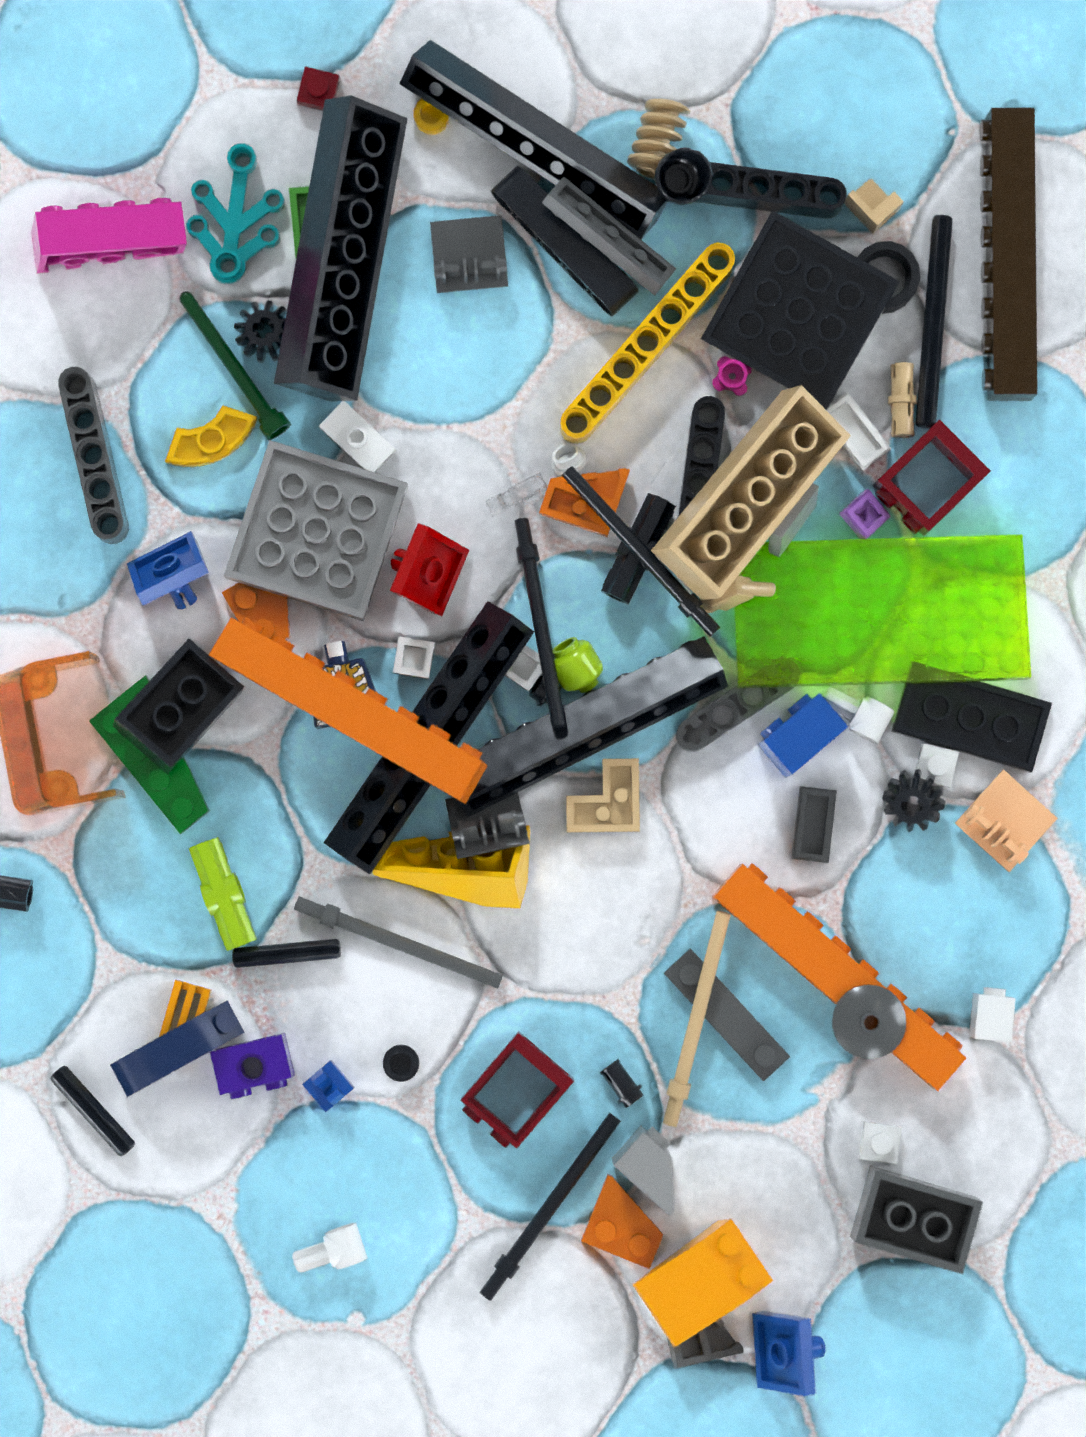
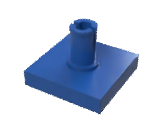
M192 531L127 563L136 594L143 606L169 593L176 608L179 610L185 609L187 607L181 593L184 594L189 605H193L197 601V596L189 583L209 573L199 544Z
M767 1311L752 1313L757 1388L799 1396L816 1394L814 1359L825 1355L826 1346L823 1338L812 1336L811 1318Z

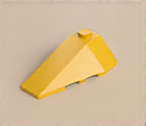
M526 825L529 844L457 859L451 831L448 832L449 837L428 840V838L422 836L394 841L372 872L373 875L477 905L520 909L528 883L530 826Z

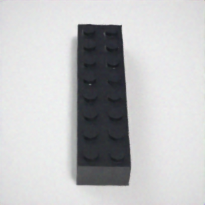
M352 95L327 99L324 102L274 384L331 402L358 400L408 120L406 117Z

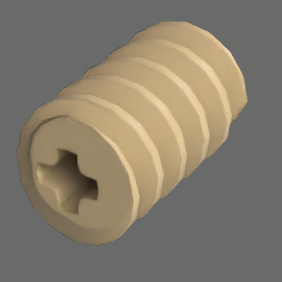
M655 98L645 103V110L648 113H644L641 116L640 122L643 126L639 127L636 131V137L639 140H635L632 143L634 153L630 154L627 158V163L631 168L655 180L654 175L658 162L666 154L677 149L670 145V141L679 142L682 140V135L674 131L675 128H685L687 125L684 120L678 117L679 114H690V110L686 106L668 99Z

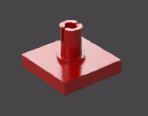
M418 523L407 550L399 548L393 554L396 557L402 558V561L391 558V568L397 571L390 591L430 613L443 616L470 550L431 527Z

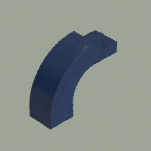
M227 1000L110 1064L126 1096L129 1097L245 1032Z

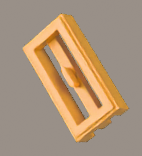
M175 980L159 1037L171 1029L182 989L187 990L177 1027L187 1022L195 993L201 994L195 1017L206 1012L212 989Z

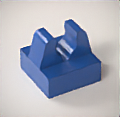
M332 1060L302 1084L325 1112L355 1088Z

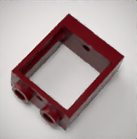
M939 419L873 486L878 490L875 493L885 506L888 508L894 506L903 515L901 521L912 533L917 534L920 532L925 536L991 470ZM929 442L968 479L930 518L891 481Z
M518 1031L461 1097L460 1101L465 1104L462 1111L477 1124L484 1120L493 1128L490 1135L502 1146L507 1148L511 1144L517 1149L572 1085L574 1078ZM515 1050L556 1084L517 1132L512 1130L475 1098Z

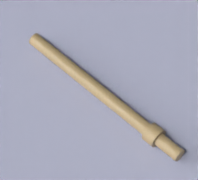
M716 911L674 1079L669 1081L666 1093L669 1095V1100L663 1123L668 1126L677 1127L683 1101L687 1100L691 1084L688 1081L731 914L723 911Z

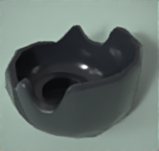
M679 148L668 153L658 162L654 179L657 191L667 202L685 205L696 202L707 194L713 179V173L709 160L700 151L690 148Z

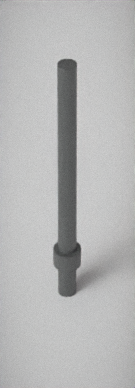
M300 896L295 903L293 910L319 919V924L333 929L334 926L340 927L497 989L502 980V974L340 912L341 908L327 903L326 906H323Z

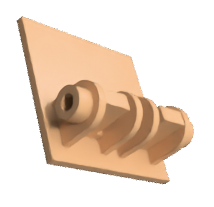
M1003 769L955 824L1003 868L1010 872L1017 863L1020 864L1029 855L1028 851L1058 818Z

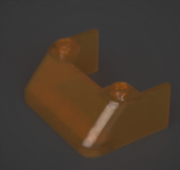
M90 651L35 661L0 675V737L12 801L15 808L22 814L35 816L125 798L124 790L119 789L80 795L77 781L72 774L63 770L46 771L33 700L46 698L55 691L58 684L57 671L100 663L99 656Z

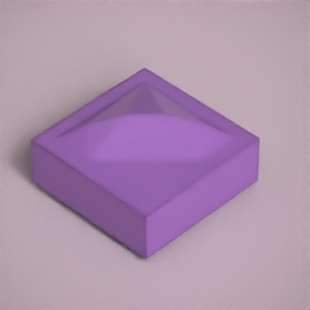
M869 489L863 490L839 513L861 541L870 537L891 517Z

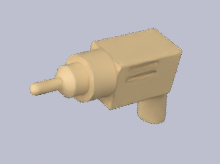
M738 575L721 598L701 600L703 602L701 606L707 613H713L719 609L727 611L754 598V596H773L776 592V586L772 582L751 581V578Z

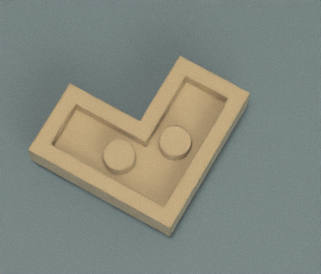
M639 758L602 759L603 795L566 796L567 832H640Z

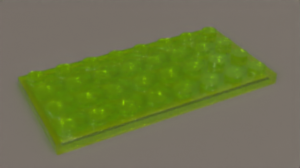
M1023 534L791 541L780 558L769 553V542H765L739 574V576L751 578V581L772 582L776 586V592L771 597L754 596V598L734 607L737 688L1029 680L1031 678Z

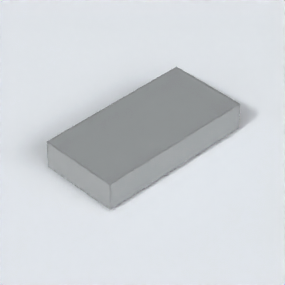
M813 483L771 534L768 545L769 553L779 558L815 509L819 486Z

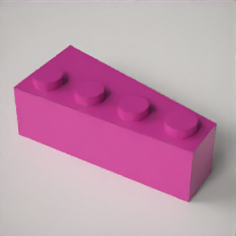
M156 198L151 200L150 204L136 205L135 201L124 200L114 203L112 207H99L97 203H85L78 205L77 209L63 210L62 206L57 205L41 208V212H35L31 229L36 274L49 272V265L61 263L66 266L67 270L82 268L81 264L96 258L103 265L117 263L126 258L125 254H132L133 259L136 260L183 254L187 245L182 203L172 202L170 198Z

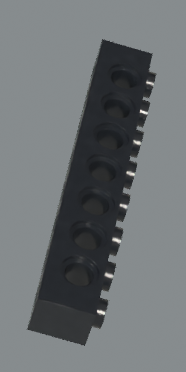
M487 601L412 711V713L419 716L416 723L426 729H429L431 724L437 726L451 735L448 742L458 746L534 631L514 615ZM382 756L323 843L352 864L371 874L431 784Z

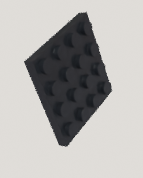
M772 210L702 335L701 340L787 388L802 385L827 410L900 281Z

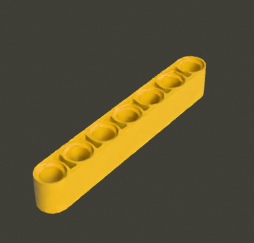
M719 242L708 246L562 414L560 431L566 441L574 444L585 442L728 279L735 262V255L730 246ZM715 255L721 256L726 260L727 267L716 270L709 265L708 259ZM696 282L703 287L704 293L698 297H691L686 293L684 287L688 283ZM667 309H673L679 313L681 319L675 324H668L661 318V313ZM650 336L656 341L657 347L652 351H644L638 346V339ZM620 363H627L633 368L634 373L629 378L623 379L616 376L613 369ZM596 390H604L610 396V401L606 405L597 406L590 400V395ZM573 417H580L586 422L587 427L580 433H573L567 428V421Z

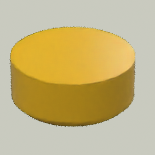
M420 99L414 107L415 124L423 133L438 134L447 127L450 117L425 100Z

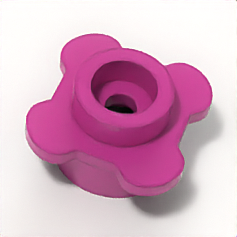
M727 356L721 357L717 361V367L719 368L717 377L712 381L714 389L719 392L723 390L732 391L736 396L744 395L748 389L746 385L747 376L751 374L752 368L738 360H731ZM734 373L735 379H730L729 374Z

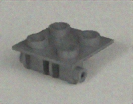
M502 215L430 222L437 293L508 287Z
M518 792L467 817L459 800L454 797L445 799L457 859L529 844Z

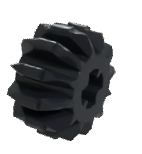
M270 300L266 301L264 310L260 309L256 301L252 302L251 305L254 313L249 314L246 310L240 311V316L246 323L238 322L234 324V329L242 333L235 338L238 346L246 345L243 353L247 357L252 356L257 351L256 357L260 363L264 362L266 353L270 354L274 362L278 361L276 350L281 346L285 324L284 317L287 310L284 306H280L273 312L274 306ZM265 325H269L273 333H267L265 338H261L257 330H264Z
M920 769L915 770L913 777H910L903 770L899 774V780L891 778L887 784L889 790L884 791L882 800L888 803L884 809L885 815H895L893 820L894 826L900 825L902 821L906 822L908 832L913 830L916 823L924 831L928 828V821L938 822L940 819L938 811L943 810L946 803L944 799L940 798L944 792L943 786H932L935 781L933 774L929 775L926 779L921 778L922 772ZM910 796L917 797L918 804L910 803Z

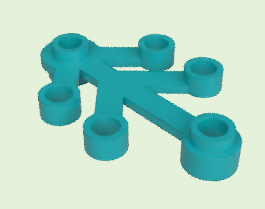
M244 143L232 146L227 154L228 164L233 171L228 212L214 195L212 185L208 181L198 180L191 188L195 201L207 208L225 232L222 247L209 232V225L203 216L193 215L186 223L190 236L198 239L211 255L210 271L213 277L223 284L238 282L245 274L246 262L264 248H274L280 241L278 229L271 224H265L259 228L256 237L238 248L239 238L243 232L267 214L279 213L285 206L283 194L279 190L270 189L264 193L262 200L243 213L248 174L252 173L257 166L255 151L251 146ZM242 156L250 159L249 164L245 167L237 165V160ZM203 186L209 188L207 196L198 197L196 195L198 188ZM271 196H278L280 198V203L277 206L271 207L267 204ZM198 221L204 223V228L201 232L196 233L191 230L193 223ZM266 231H273L275 233V238L270 242L262 239ZM227 261L235 264L231 272H224L222 270V265Z

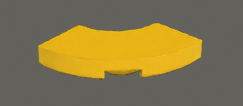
M222 405L216 417L206 425L194 429L176 428L165 462L166 464L180 467H199L220 461L236 451L246 441L254 429L258 418L257 416Z

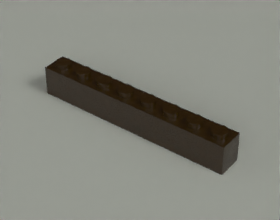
M991 108L986 118L981 119L979 130L980 141L985 142L986 155H981L980 176L986 177V190H982L980 196L981 212H986V226L981 228L980 243L981 248H986L987 262H982L981 283H987V297H983L981 302L982 319H987V333L982 334L981 340L982 355H987V369L982 371V390L988 391V401H1031L1037 395L1035 108Z

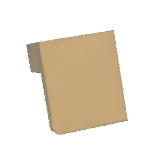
M869 179L857 191L852 190L847 195L844 204L874 234L900 210L904 201L895 192L888 196L872 179Z

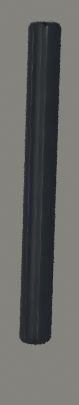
M935 215L932 219L915 422L916 426L921 428H931L936 423L953 222L952 217L948 215Z

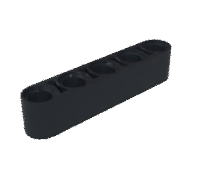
M710 162L713 173L712 181L717 178H724L729 181L731 188L727 191H718L711 182L707 194L696 202L770 212L773 210L777 213L826 219L836 216L841 211L847 197V192L840 180L831 177ZM758 182L765 186L767 192L762 196H756L749 191L748 186L751 183ZM788 187H795L800 190L802 198L795 201L790 200L785 196L784 190ZM827 191L832 192L836 195L838 202L834 205L824 204L820 199V194Z
M516 166L491 190V194L497 202L608 315L614 316L639 292L634 282L618 265L614 264L605 254L589 241L583 239L577 231L561 218L555 216L550 209L542 204L548 194L521 167Z
M704 396L698 399L691 413L677 518L697 495L690 490L689 482L694 478H701L708 482L718 469L725 407L718 398L713 396ZM704 407L713 408L717 413L718 419L713 423H705L700 420L698 411ZM701 442L707 443L711 446L713 455L707 459L698 458L693 451V447Z

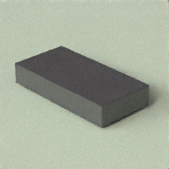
M799 787L791 859L829 863L837 790Z

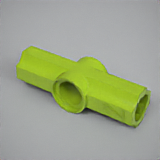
M219 837L188 848L202 883L200 891L210 915H214L226 950L229 951L257 940L244 905L246 899L236 873L231 871Z

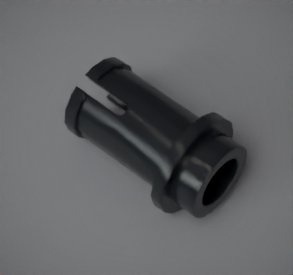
M617 1059L599 1073L618 1096V1104L623 1103L627 1108L643 1096L640 1090L642 1086L641 1084H635L620 1063L621 1061Z

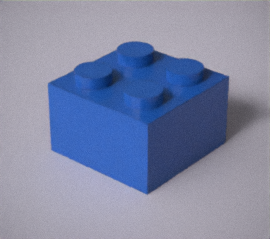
M807 693L787 709L791 716L783 722L779 717L759 733L764 739L757 745L785 778L793 775L849 727L820 693L813 698Z

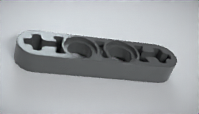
M787 658L775 660L684 720L676 732L678 745L688 752H697L791 691L797 685L800 678V670L797 664ZM780 666L783 670L790 668L792 670V674L789 676L791 683L786 685L784 681H779L772 686V689L777 693L771 696L768 686L759 678L766 675L768 682L777 675L776 667ZM750 685L758 686L763 692L762 702L757 705L747 704L743 699V690ZM725 705L732 710L733 720L729 724L719 725L713 720L712 712L717 706ZM706 715L709 726L717 733L710 736L707 729L699 735V744L695 745L693 741L686 743L683 740V737L686 735L685 728L687 726H690L693 730L699 728L704 724L699 717Z

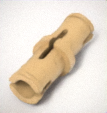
M900 362L890 365L891 396H888V405L891 406V437L894 438L914 437L913 412L914 405L917 404V396L914 395L913 363Z

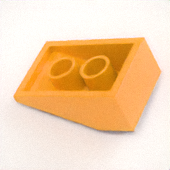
M731 1218L716 1221L632 1285L671 1344L676 1347L745 1303L769 1285L773 1279Z

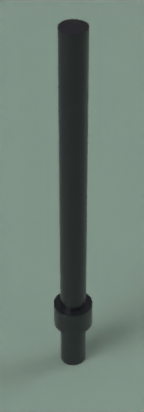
M573 466L568 468L562 474V477L680 604L678 606L680 611L687 618L691 616L707 635L711 637L720 626L701 606L703 602L694 592L690 594Z
M519 518L514 521L519 544L516 548L518 563L523 566L552 729H560L567 725L537 562L540 560L537 544H533L529 519Z
M609 1112L507 1255L502 1254L495 1263L494 1267L496 1270L479 1292L486 1299L492 1301L507 1278L512 1279L520 1268L518 1265L520 1260L620 1124L621 1120Z

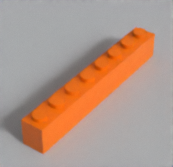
M232 617L229 619L209 656L462 803H467L488 765L480 760L482 752L464 742L460 748L448 742L451 736L449 733L431 724L429 729L422 727L416 723L419 716L402 706L399 707L397 712L385 705L388 700L386 697L370 688L366 694L354 688L356 680L337 670L334 676L323 670L326 663L309 653H306L304 658L292 652L293 644L278 635H275L273 640L261 634L264 628L245 617L241 623Z
M753 863L748 868L744 864H739L714 893L712 898L833 1003L837 1004L847 991L861 985H876L892 992L904 1008L906 1030L902 1041L891 1053L931 1088L939 1091L967 1058L960 1052L963 1045L948 1032L941 1036L931 1027L935 1021L919 1007L913 1012L903 1003L907 997L890 983L887 988L875 979L880 973L869 963L862 959L858 964L848 955L852 949L835 935L830 940L823 934L820 929L824 925L808 911L801 915L792 907L796 901L780 887L776 891L771 889L765 883L768 876ZM873 1015L866 1017L864 1021L865 1027L869 1030L874 1029L878 1023Z

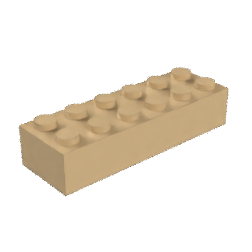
M802 385L782 390L651 551L701 600L721 598L851 435Z

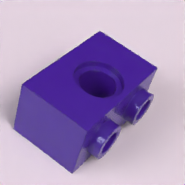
M285 1033L210 1051L219 1094L229 1093L230 1099L251 1095V1088L265 1085L266 1091L288 1086L287 1079L295 1076ZM255 1057L261 1061L263 1072L259 1077H251L245 1072L244 1063L247 1058Z

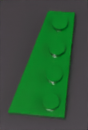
M145 675L91 718L89 722L179 834H182L210 811L185 758L167 775L113 727L114 720L119 713L150 681L148 676Z

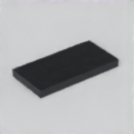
M911 662L891 732L1032 773L1052 703L920 663Z

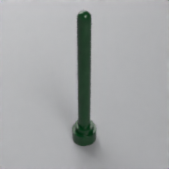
M188 291L182 292L179 296L181 304L260 416L258 419L261 424L259 429L265 438L269 441L283 434L291 426L290 421L283 412H278L276 408L270 407L192 293Z

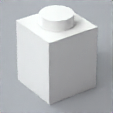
M984 987L983 994L973 993L969 1037L1012 1043L1016 998L1005 996L1006 989Z

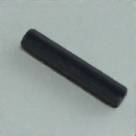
M338 939L241 947L233 949L232 958L236 968L338 959L341 956V945Z
M67 1066L60 1067L50 1077L52 1083L118 1156H124L134 1147L135 1141Z

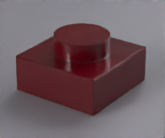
M305 66L296 99L297 105L323 111L325 100L336 98L341 80L340 75Z

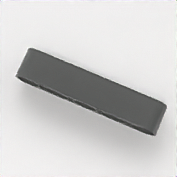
M69 367L60 374L58 387L93 533L102 541L109 544H117L127 537L129 524L97 386L93 378L84 369ZM77 378L85 379L86 386L82 392L78 394L70 393L69 386L73 380ZM84 413H92L94 415L93 424L86 429L78 428L77 421L79 417ZM92 448H101V459L95 464L86 463V453ZM101 482L109 483L110 492L108 496L103 499H95L93 491L97 484ZM109 517L117 518V530L112 534H103L102 523Z

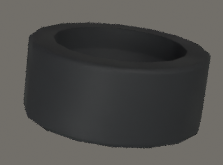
M892 241L876 242L864 248L857 258L869 264L878 257H889L902 265L906 275L904 288L899 294L890 298L883 313H893L905 307L916 293L921 278L920 268L914 254L902 244Z

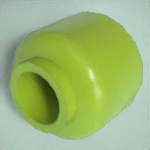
M571 637L553 648L558 682L564 690H579L580 693H585L597 686L599 683L597 678L603 671V664L589 641Z

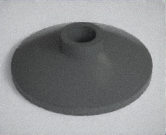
M861 985L847 991L837 1002L832 1015L833 1032L838 1043L850 1054L863 1059H876L888 1055L900 1044L906 1030V1014L899 999L889 990L876 985ZM870 1015L875 1016L878 1022L877 1026L872 1030L867 1029L864 1025L866 1017Z

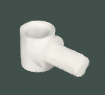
M829 687L823 696L838 715L849 720L848 726L850 731L875 744L879 743L895 713L890 707L875 699L863 697L861 701H858L834 687Z
M356 1222L332 1229L323 1236L324 1242L293 1253L294 1265L300 1273L331 1263L333 1268L342 1269L368 1259Z

